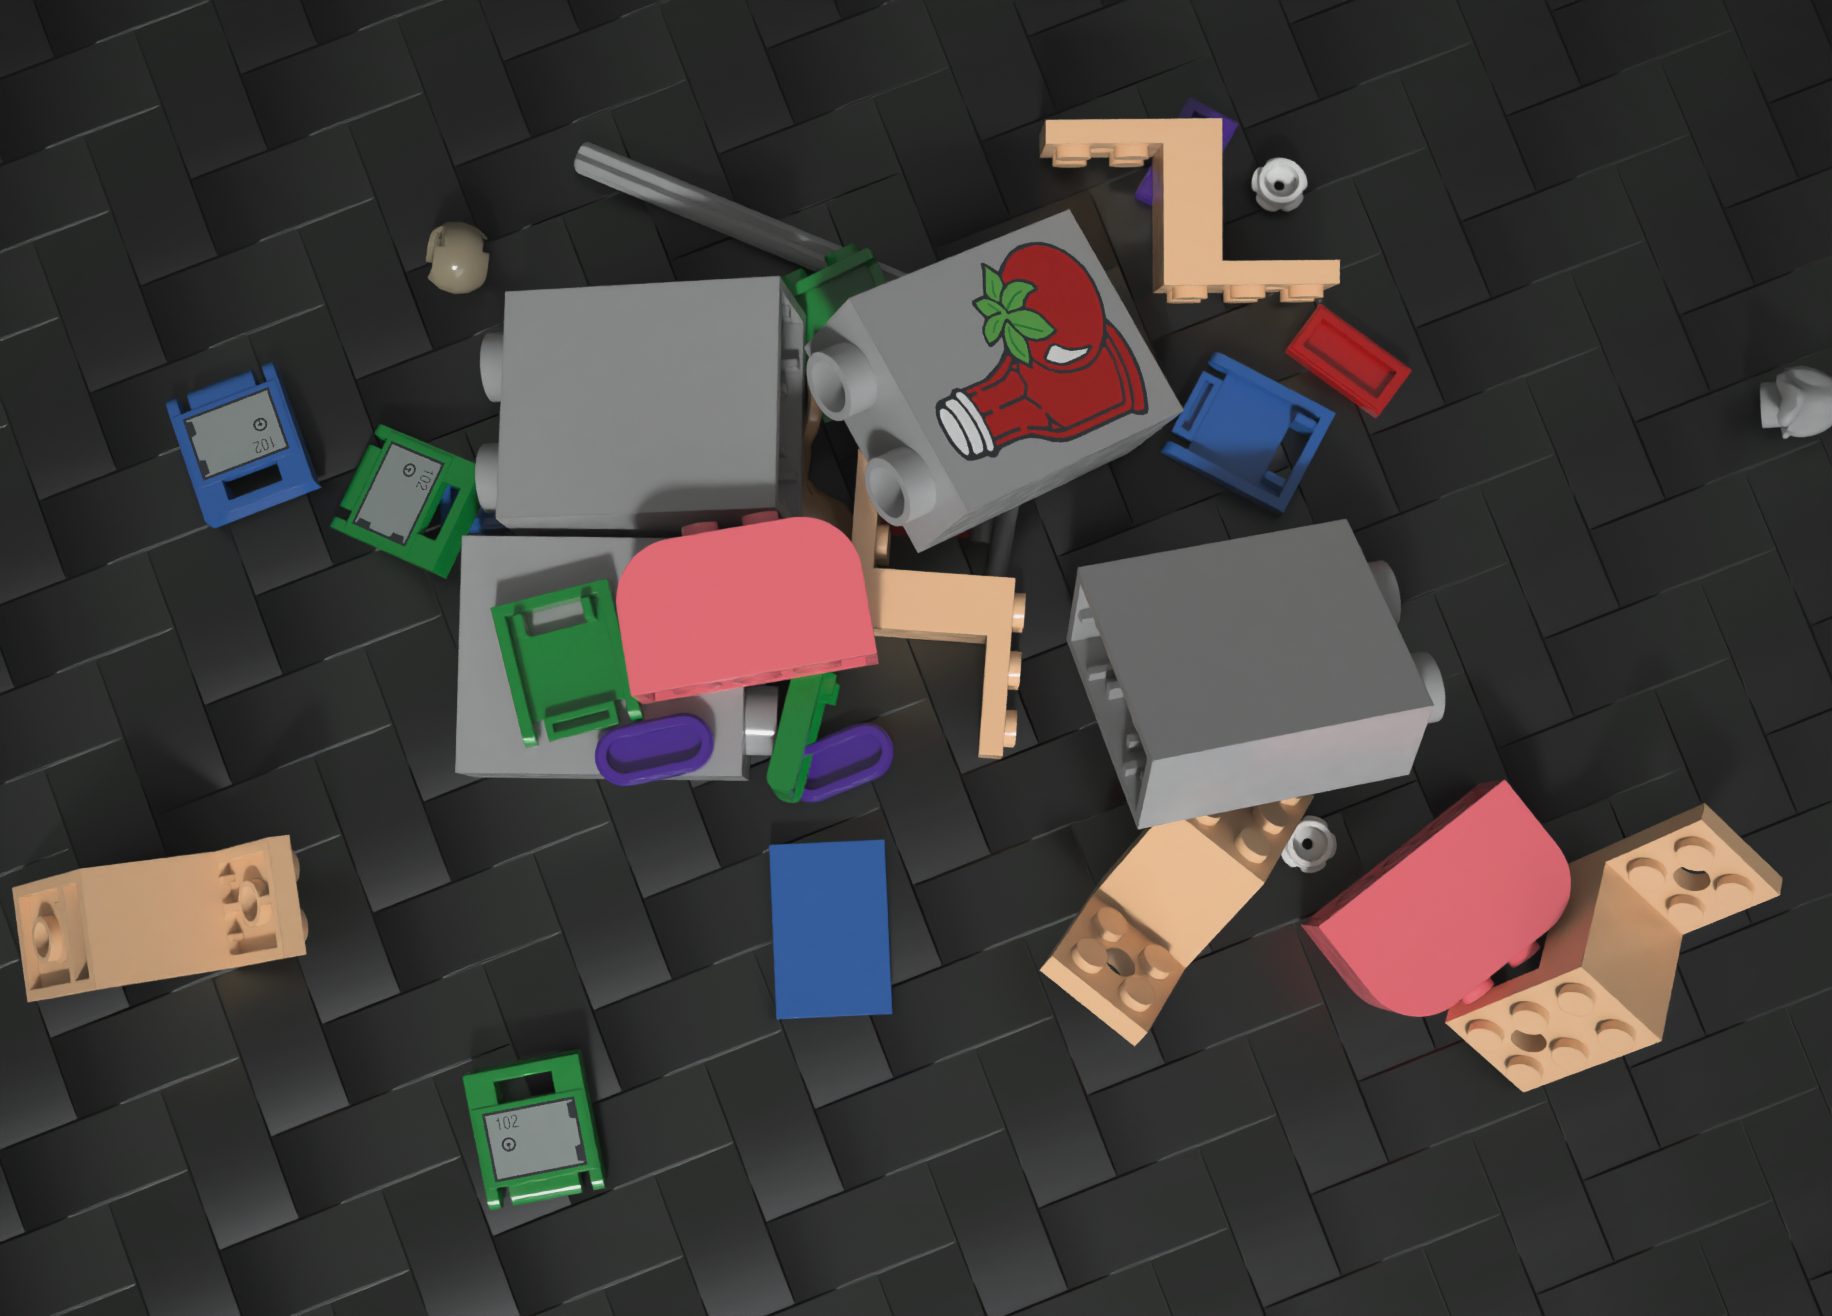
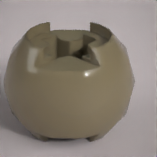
M461 221L446 222L434 228L430 234L426 254V262L433 263L431 272L427 276L428 279L441 290L453 294L469 293L481 287L485 281L489 264V253L483 252L484 243L488 238L475 226Z

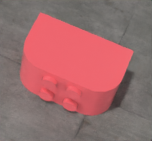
M766 511L742 517L743 526L719 530L717 522H701L687 525L681 528V537L655 542L638 552L624 569L616 593L617 614L631 696L645 705L879 664L862 564L858 552L849 538L835 526L820 519L811 517L779 519L777 511Z
M1505 779L1480 783L1314 913L1301 926L1353 992L1368 1004L1408 1016L1422 1017L1435 1015L1449 1009L1461 999L1466 1005L1474 1002L1494 985L1490 978L1491 975L1506 963L1512 968L1517 967L1540 949L1541 946L1536 940L1555 925L1568 904L1571 891L1569 866L1561 849Z

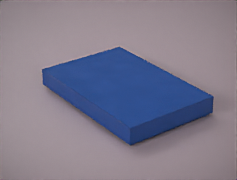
M885 840L769 845L776 1019L892 1014Z

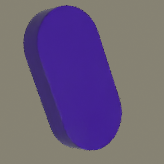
M690 713L672 714L610 729L597 743L595 763L600 774L609 782L619 786H635L693 773L702 769L713 756L715 737L710 726L700 717Z
M857 723L817 739L816 743L807 746L803 757L813 754L806 787L800 800L811 803L820 802L881 777L890 768L894 757V748L889 735L875 724Z

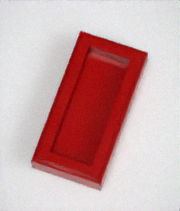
M1322 304L1317 307L1285 351L1287 355L1375 419L1380 415L1412 371Z

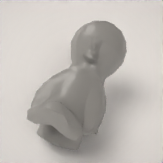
M1806 366L1785 368L1781 374L1777 375L1775 382H1761L1760 400L1763 428L1780 427L1782 437L1788 438L1790 435L1793 437L1813 436L1832 426V377L1828 374Z

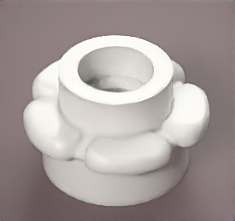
M1280 157L1272 158L1266 162L1264 167L1257 168L1251 180V188L1257 193V203L1263 209L1270 212H1276L1278 209L1289 212L1297 208L1303 201L1302 192L1307 187V178L1304 171L1295 162ZM1281 181L1284 184V189L1276 190L1274 183Z
M1306 816L1303 820H1300L1281 856L1290 867L1298 866L1306 873L1317 872L1325 867L1326 861L1332 858L1336 852L1337 843L1335 835L1329 831L1327 823L1321 818ZM1306 838L1310 839L1313 843L1312 848L1309 850L1304 849L1302 846V842Z

